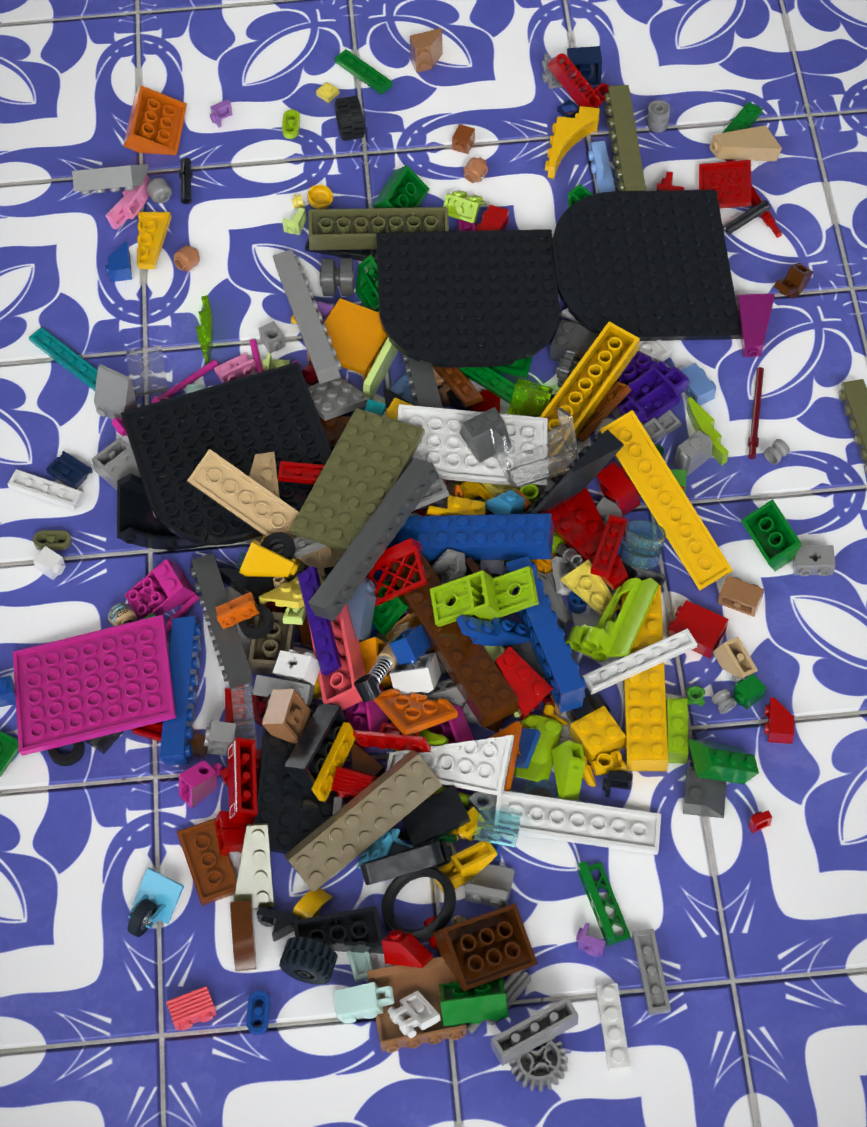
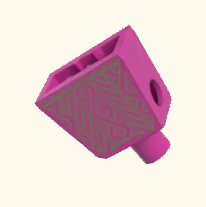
M201 761L179 774V796L191 809L217 788V777L220 775L223 767L218 762L210 766L206 761Z

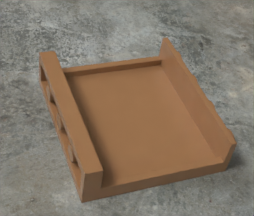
M442 957L433 958L423 968L395 965L367 971L369 983L375 982L379 988L385 986L393 987L395 1003L383 1006V1013L375 1017L382 1052L392 1053L403 1047L417 1048L420 1044L424 1043L437 1044L449 1038L451 1040H458L467 1035L465 1023L456 1027L443 1025L439 984L456 982V979ZM418 990L439 1013L441 1021L423 1031L418 1026L415 1027V1037L409 1038L408 1035H404L400 1031L399 1025L393 1023L390 1019L388 1009L391 1006H394L396 1009L401 1007L399 1000ZM409 1015L404 1017L405 1020L410 1018Z

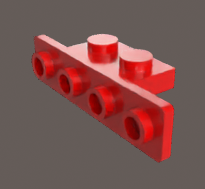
M382 723L379 732L358 730L353 732L356 741L363 747L390 748L399 751L413 750L418 753L430 752L431 750L426 738L419 737L421 731L411 735H404L395 724Z

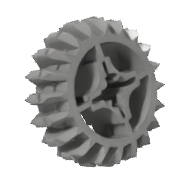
M554 1037L538 1046L542 1047L540 1050H531L509 1062V1066L513 1067L511 1074L516 1075V1082L523 1080V1088L530 1084L531 1091H534L535 1086H539L540 1092L543 1091V1086L550 1090L552 1088L551 1083L556 1086L559 1085L558 1078L564 1079L565 1074L563 1072L568 1070L566 1065L568 1057L564 1056L567 1051L565 1048L560 1049L562 1047L561 1041L554 1043ZM549 1051L556 1058V1067L547 1059ZM522 1057L526 1058V1062L530 1064L528 1072L522 1067ZM543 1057L542 1062L535 1065V1061H539ZM540 1072H544L547 1074L544 1076H536Z

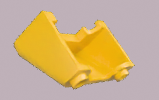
M253 540L239 573L246 577H289L290 575H295L301 561L294 558L289 560L261 546V542Z

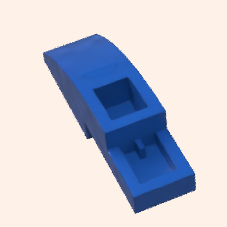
M460 615L456 619L462 634L470 636L473 644L509 646L531 640L527 627L522 623L495 617L491 622L465 615Z

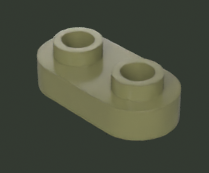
M43 530L33 536L34 546L38 550H42L45 546L51 550H66L72 544L70 534L63 530Z

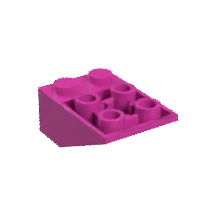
M165 559L124 596L136 613L138 620H142L151 613L156 616L162 615L182 605L195 594V591L180 566Z

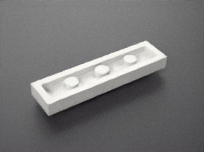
M17 469L7 483L11 489L73 510L76 509L83 497L82 491Z
M618 983L596 985L608 1071L630 1069Z

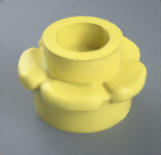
M294 194V198L291 199L294 209L304 208L301 194Z

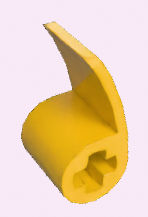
M318 888L315 892L309 890L296 904L292 914L298 915L300 919L317 917L320 915L321 907L332 899V895L321 888Z

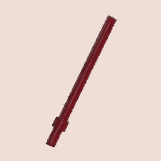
M758 367L756 372L751 433L747 444L749 447V459L756 458V449L759 446L758 428L764 368Z

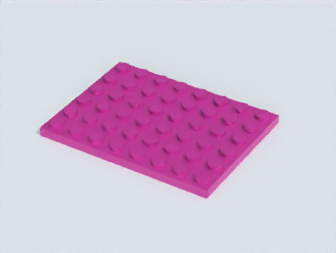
M163 614L13 652L18 744L21 756L176 718L166 622Z

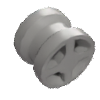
M728 689L717 692L711 699L718 706L720 714L731 711L737 705L735 699L730 697L731 693Z

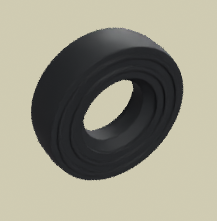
M272 533L261 542V546L269 550L276 544H283L285 549L279 555L289 560L295 554L294 541L286 533Z
M256 604L259 614L252 617H263V622L260 626L251 627L250 621L252 618L238 623L242 633L250 639H259L266 636L274 626V616L264 605Z
M84 742L73 743L74 749L69 754H61L59 747L48 749L49 756L53 762L60 766H71L83 757L85 751Z

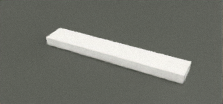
M687 628L582 676L592 695L697 648V642Z

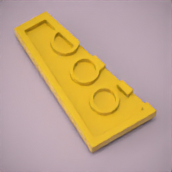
M139 212L137 266L139 269L155 270L172 216L170 212Z

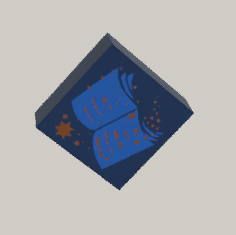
M569 99L557 107V112L563 117L573 118L576 113H579L580 107Z

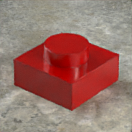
M769 810L763 813L760 811L751 816L748 827L752 833L771 825L772 815Z

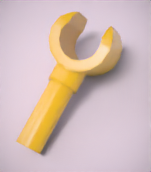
M545 705L543 717L557 720L564 726L568 725L569 722L554 714L555 708L553 706Z

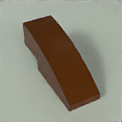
M251 900L230 902L235 971L255 970L257 965Z

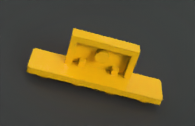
M449 495L446 500V509L428 506L425 516L485 515V502Z

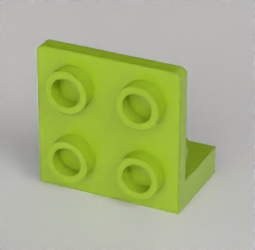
M458 190L446 194L443 207H448V216L475 223L479 207L487 205V201H484L481 196H467V192Z

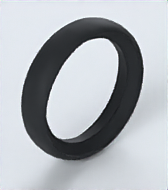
M434 867L424 868L395 877L388 886L382 901V916L386 926L390 931L401 930L402 932L411 933L418 941L433 937L434 932L448 924L454 913L456 905L454 886L445 873ZM429 877L439 881L444 890V904L436 919L429 925L416 930L400 927L393 913L394 902L400 890L417 878Z

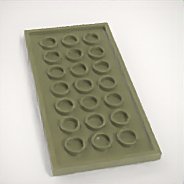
M356 408L291 526V534L346 552L406 470L425 434L424 428Z

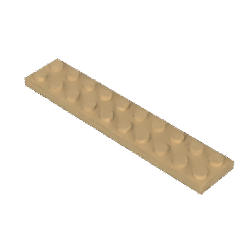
M209 449L187 482L265 537L276 532L286 533L292 539L298 537L290 532V528L299 514L297 510ZM326 546L297 559L308 567H316L318 573L326 579L324 568L335 566L345 552Z

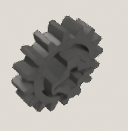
M569 349L565 353V357L560 358L556 370L559 388L562 387L579 363L577 361L578 351Z

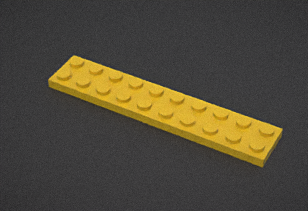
M634 411L628 412L601 428L600 432L602 434L608 429L624 444L615 456L636 487L639 495L698 590H703L733 572Z

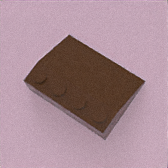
M516 903L442 928L433 933L442 958L463 991L538 964Z

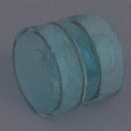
M632 520L628 522L619 557L626 564L636 568L651 569L656 567L659 563L661 549L666 537L665 530L658 524L646 520Z

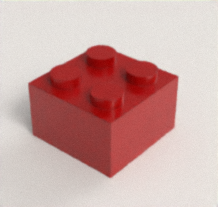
M613 462L596 475L603 495L608 500L617 504L622 512V517H624L641 505L640 495L632 481L626 477L627 474L623 467H618Z

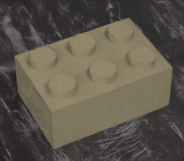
M272 612L274 626L270 633L262 638L251 640L248 658L251 674L275 675L272 672L280 650L289 652V649L293 650L297 625L283 624L284 613ZM255 617L254 628L262 624L263 617Z

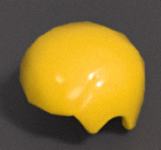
M313 185L307 193L308 203L314 209H327L333 202L332 191L325 185Z

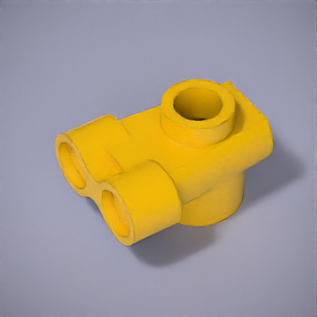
M619 750L609 752V754L602 753L598 755L596 760L591 762L595 776L606 775L609 771H627Z

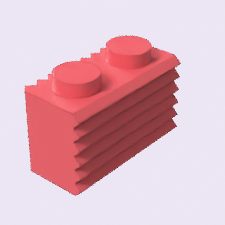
M207 986L166 1001L176 1030H187L196 1022H208L213 1016L217 1015Z

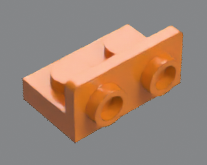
M251 592L215 607L217 621L223 629L232 627L241 621L259 614Z

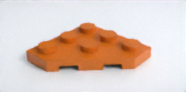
M396 689L383 691L374 699V702L404 735L417 733L458 716V711L447 699L439 698L437 701L427 699V695L412 692L411 695L399 693V690Z

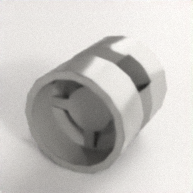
M655 100L649 104L647 126L651 131L658 133L668 128L670 105L667 102Z

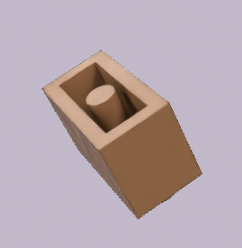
M727 576L719 593L718 604L754 617L762 601L764 589L756 584L744 582L737 577Z

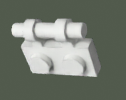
M418 990L399 1000L401 1007L396 1009L394 1006H391L388 1009L390 1019L393 1023L398 1024L400 1031L404 1035H408L409 1038L415 1037V1027L418 1026L423 1031L441 1021L439 1013ZM409 1015L410 1018L405 1020L404 1017Z

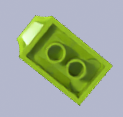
M530 714L522 721V728L538 729L541 734L528 769L515 768L514 775L515 777L536 782L541 780L549 781L553 767L551 750L559 745L563 725L557 720Z

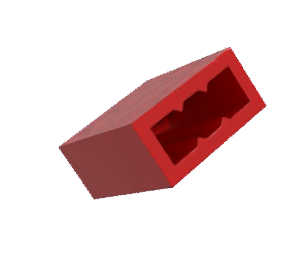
M686 600L683 606L678 607L675 614L676 619L674 621L671 620L667 627L668 637L688 628L697 642V648L692 649V651L711 659L713 651L716 650L727 630L729 619Z

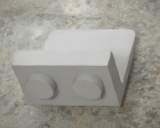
M488 864L466 884L465 901L489 905L495 908L506 907L514 879V870Z

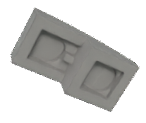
M671 410L667 411L657 420L654 417L643 425L653 441L670 434L682 426L680 420Z

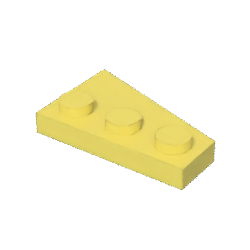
M588 559L559 580L602 616L613 594L600 576L590 574L592 564ZM619 603L617 604L614 612L621 608Z

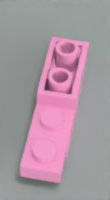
M147 173L142 186H135V190H124L122 192L124 197L105 215L112 229H118L127 219L133 220L149 197L146 189L150 181Z

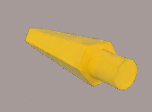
M584 756L583 779L589 786L595 787L596 782L591 766L587 765V757Z

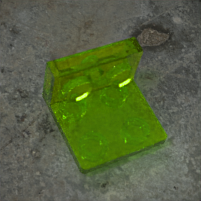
M518 378L508 414L540 417L549 404L553 388Z

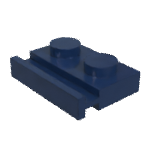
M65 451L46 468L48 474L73 489H77L87 479V476L93 472L91 467Z

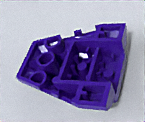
M637 351L615 382V384L620 382L631 388L629 394L618 404L619 412L623 416L633 410L639 421L647 423L654 417L657 419L680 402V394L687 389L690 380L678 368L673 367L671 369L664 362L660 361L657 363L650 356Z

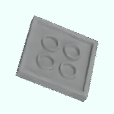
M341 377L322 384L318 382L308 387L317 413L324 421L354 411L356 408L365 407L368 399H370V397Z

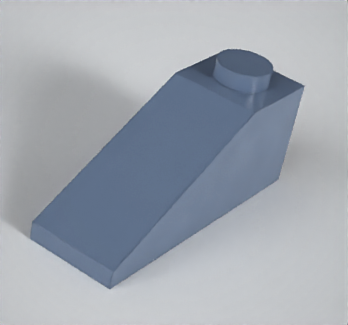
M364 578L362 584L359 585L352 598L347 602L356 639L361 641L370 638L376 602L375 585L367 578Z

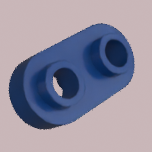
M255 991L248 999L246 1024L250 1033L261 1035L266 1032L269 1026L270 999L266 992ZM262 1001V1006H256L257 1002ZM256 1022L262 1023L260 1027H255L254 1024Z

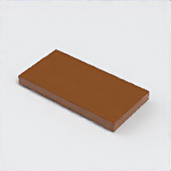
M216 818L177 831L202 906L234 895L237 884V877L229 854L220 856L214 823Z

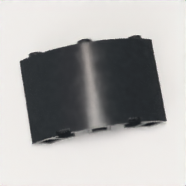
M130 473L117 481V538L125 541L127 544L167 551L206 546L176 536L159 522L152 512L140 477Z

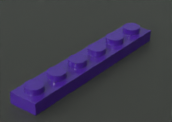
M311 566L297 574L321 674L327 676L341 668L342 665L331 621L315 615L308 603L321 586L318 569Z

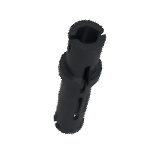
M183 158L181 159V170L179 172V177L181 178V203L190 204L192 202L191 179L193 172L191 171V159Z

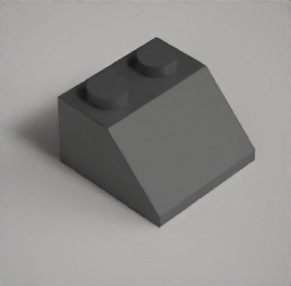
M495 407L462 423L460 435L479 463L511 448L505 422Z
M687 766L683 814L724 818L727 782L697 777L695 767Z

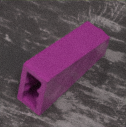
M774 294L738 295L737 309L741 326L743 357H759L762 355L774 302Z

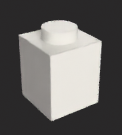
M46 546L33 558L36 569L52 580L61 575L66 567L63 557Z

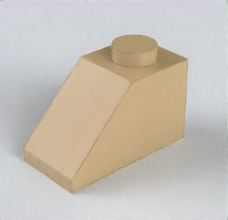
M739 637L724 642L713 651L722 669L741 679L758 671Z

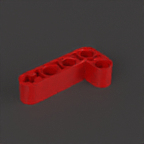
M563 53L549 60V70L579 107L597 108L605 101V94L608 93L609 89L607 84L601 83L592 88L571 60Z

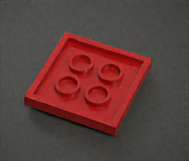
M751 160L699 164V190H716L719 208L752 206Z

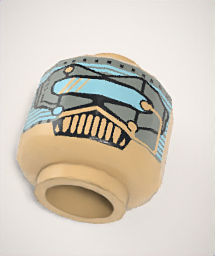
M118 603L110 609L108 620L113 626H118L136 621L137 616L128 604Z

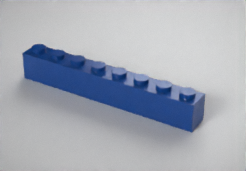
M195 616L173 618L169 657L176 718L163 721L160 758L165 766L189 764L190 756L193 754L191 738H194V729L192 724L196 718L194 703L197 702V694L195 689L199 682L197 669L200 668V660L198 654L201 651L200 635L203 633L202 624L198 622Z

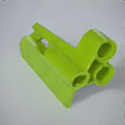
M631 578L625 581L621 587L617 588L596 627L587 626L586 624H583V626H573L565 643H569L572 650L591 656V658L600 662L608 660L609 657L628 656L659 584L652 578L643 581L639 578ZM629 592L616 622H613L612 615L622 594Z

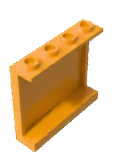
M339 298L324 322L328 332L325 335L330 336L332 342L330 347L334 346L337 355L335 359H339L341 367L362 374L364 382L388 336L382 330L379 312Z

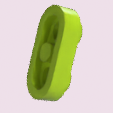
M290 109L283 114L282 134L285 138L293 139L299 134L300 114L297 110Z

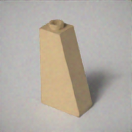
M766 125L714 134L709 146L717 159L777 161L782 150Z

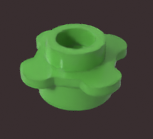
M693 686L686 689L687 705L697 704L698 706H703L705 704L703 697L706 691L703 688Z

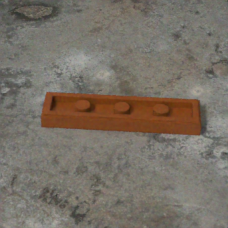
M433 366V369L466 408L483 401L482 395L459 368Z
M617 382L602 399L575 439L584 442L600 422L629 394L631 388L628 385Z

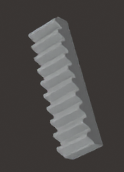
M654 928L633 931L632 940L634 942V950L636 951L648 1015L670 1013L671 1007Z

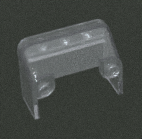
M561 407L557 408L560 426L554 427L548 432V444L515 454L514 448L507 443L506 436L496 428H491L496 458L507 481L513 487L519 488L567 473L570 470L568 466L575 458L579 460L573 416Z

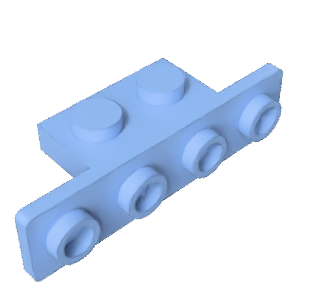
M605 141L589 142L588 158L592 162L591 172L595 176L598 193L616 191Z

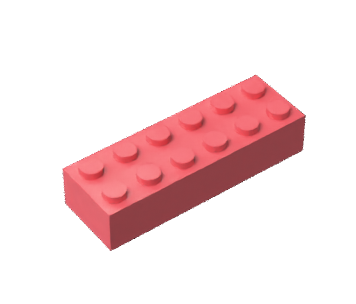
M347 603L336 619L331 621L342 667L327 676L321 674V670L318 674L323 704L338 705L342 710L363 701L354 686V682L366 675L360 642L356 639ZM312 638V644H313V649H314V655L316 656L315 659L318 660L317 654H316V650H315V646H314V642H313V638Z

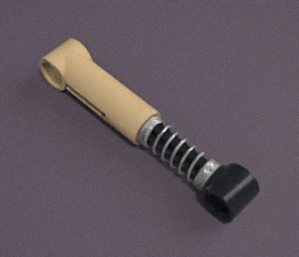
M409 622L401 623L392 630L393 636L376 658V663L369 673L354 682V686L363 702H369L381 694L379 689L380 683L398 663L389 643L404 630L412 628Z

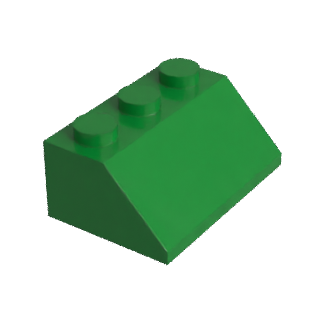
M406 165L393 172L372 206L374 208H418L429 188Z
M773 499L741 520L768 565L775 572L791 562L802 546L801 541Z
M694 739L688 740L696 774L699 778L745 784L759 774L755 755L741 748Z
M503 977L466 991L461 989L458 982L439 984L444 1026L456 1027L464 1023L479 1024L486 1020L500 1021L509 1017Z

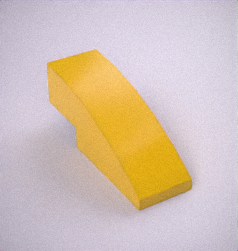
M485 839L451 856V862L438 869L448 876L454 889H457L483 870L497 856V851ZM435 880L436 884L439 886V888L441 889V891L444 893L443 887H442V885L440 884V882L437 881V880Z

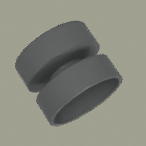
M341 258L339 268H336L334 259H322L320 287H322L323 296H335L337 286H340L342 296L354 295L353 258Z

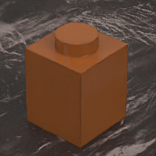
M459 124L452 137V150L468 154L475 142V128Z

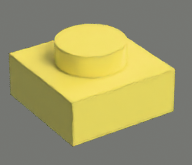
M329 82L324 83L316 90V96L327 103L340 94L339 89Z

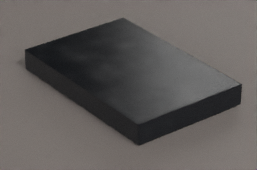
M453 785L424 800L406 815L402 821L413 846L416 847L422 842L439 838L471 822V819L456 787Z

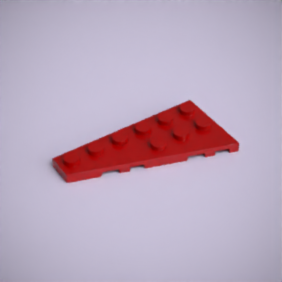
M585 487L574 499L547 514L552 516L554 532L569 547L575 549L577 554L581 555L580 558L584 562L589 559L591 564H593L605 525L587 487ZM617 554L609 579L601 577L613 591L629 580L619 554Z

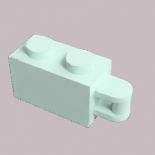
M375 982L333 991L336 1017L344 1023H353L356 1019L375 1018L378 1014L383 1013V1006L395 1003L393 987L385 986L379 988Z

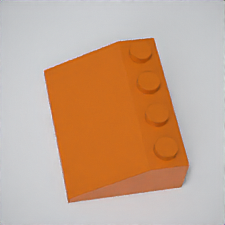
M141 85L133 99L123 147L138 153L177 155L187 104Z

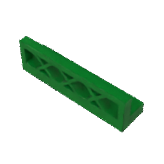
M586 861L578 863V875L606 946L631 939L602 863L599 862L590 866L587 865ZM599 870L601 877L598 882L593 880L592 871ZM598 888L608 892L606 900L600 898ZM606 906L615 910L616 914L613 919L608 917L605 910ZM613 925L622 928L624 934L615 937Z

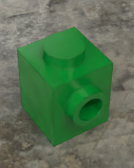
M751 674L745 680L741 679L735 684L733 697L738 705H742L747 710L764 697L766 686L754 674Z

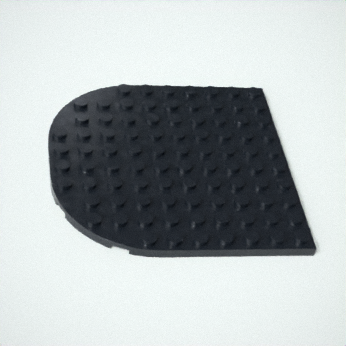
M716 190L602 192L577 201L563 213L555 227L552 239V257L558 293L561 300L569 308V313L582 325L600 334L607 323L611 322L640 338V341L741 339L740 320Z
M552 229L376 233L380 324L383 332L389 337L391 344L406 356L418 362L423 360L432 363V366L445 368L497 367L511 365L516 360L532 357L541 351L553 338L559 323L560 305L552 257Z
M298 362L121 412L143 486L154 515L166 529L176 536L198 544L228 545L263 536V534L187 482L209 449L247 476L250 475L255 454L274 452L277 477L280 461L325 465L332 453ZM278 481L280 499L300 512L314 484Z

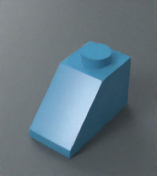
M508 490L485 501V508L495 515L523 514L525 498L513 490Z

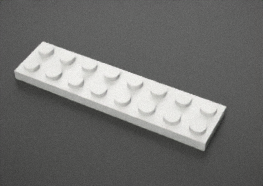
M503 791V796L497 795L493 831L657 855L659 852L661 814Z

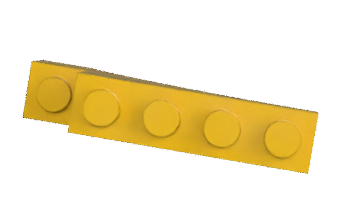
M580 106L579 113L575 114V118L557 117V122L553 123L552 128L554 136L551 135L550 146L552 148H548L547 158L550 159L549 161L546 160L545 164L548 178L555 179L560 162L576 143L589 134L597 132L600 108Z

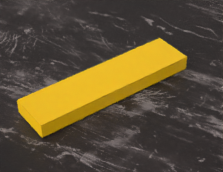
M343 722L311 789L319 801L326 802L331 792L336 767L343 766L355 741L353 736L354 729L350 723Z

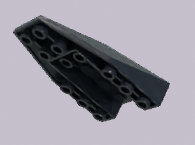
M608 429L603 434L599 432L592 439L594 444L583 447L577 454L579 458H575L565 467L566 473L564 475L560 473L553 480L555 485L549 491L546 490L524 514H547L574 499L624 444Z

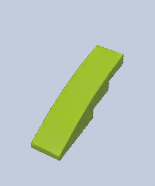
M689 397L686 410L691 424L696 432L700 430L703 434L709 435L712 440L713 457L722 466L728 460L729 451L721 444L722 435L714 429L715 419L695 400Z

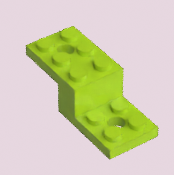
M530 566L496 578H492L482 570L430 589L435 625L438 627L456 622L460 615L469 617L476 615L481 620L491 621L495 617L500 618L539 604L533 570ZM520 587L519 593L512 595L514 588ZM456 598L455 603L449 606L450 599Z

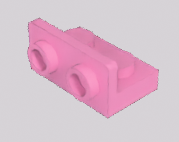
M244 353L214 367V371L220 381L226 383L252 375L256 372V365L254 359H250Z

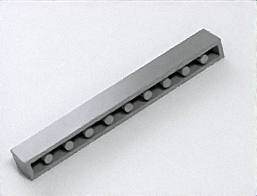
M292 249L273 255L277 273L319 384L340 378L339 370L342 368L339 359H335L337 355L334 346L330 347L332 345L330 336L325 335L328 333L325 323L321 324L323 322L320 311L316 312L319 309L316 300L312 301L314 296L311 288L307 289L310 286L307 277L303 278L305 273L303 267H299L301 263L298 255L295 256Z

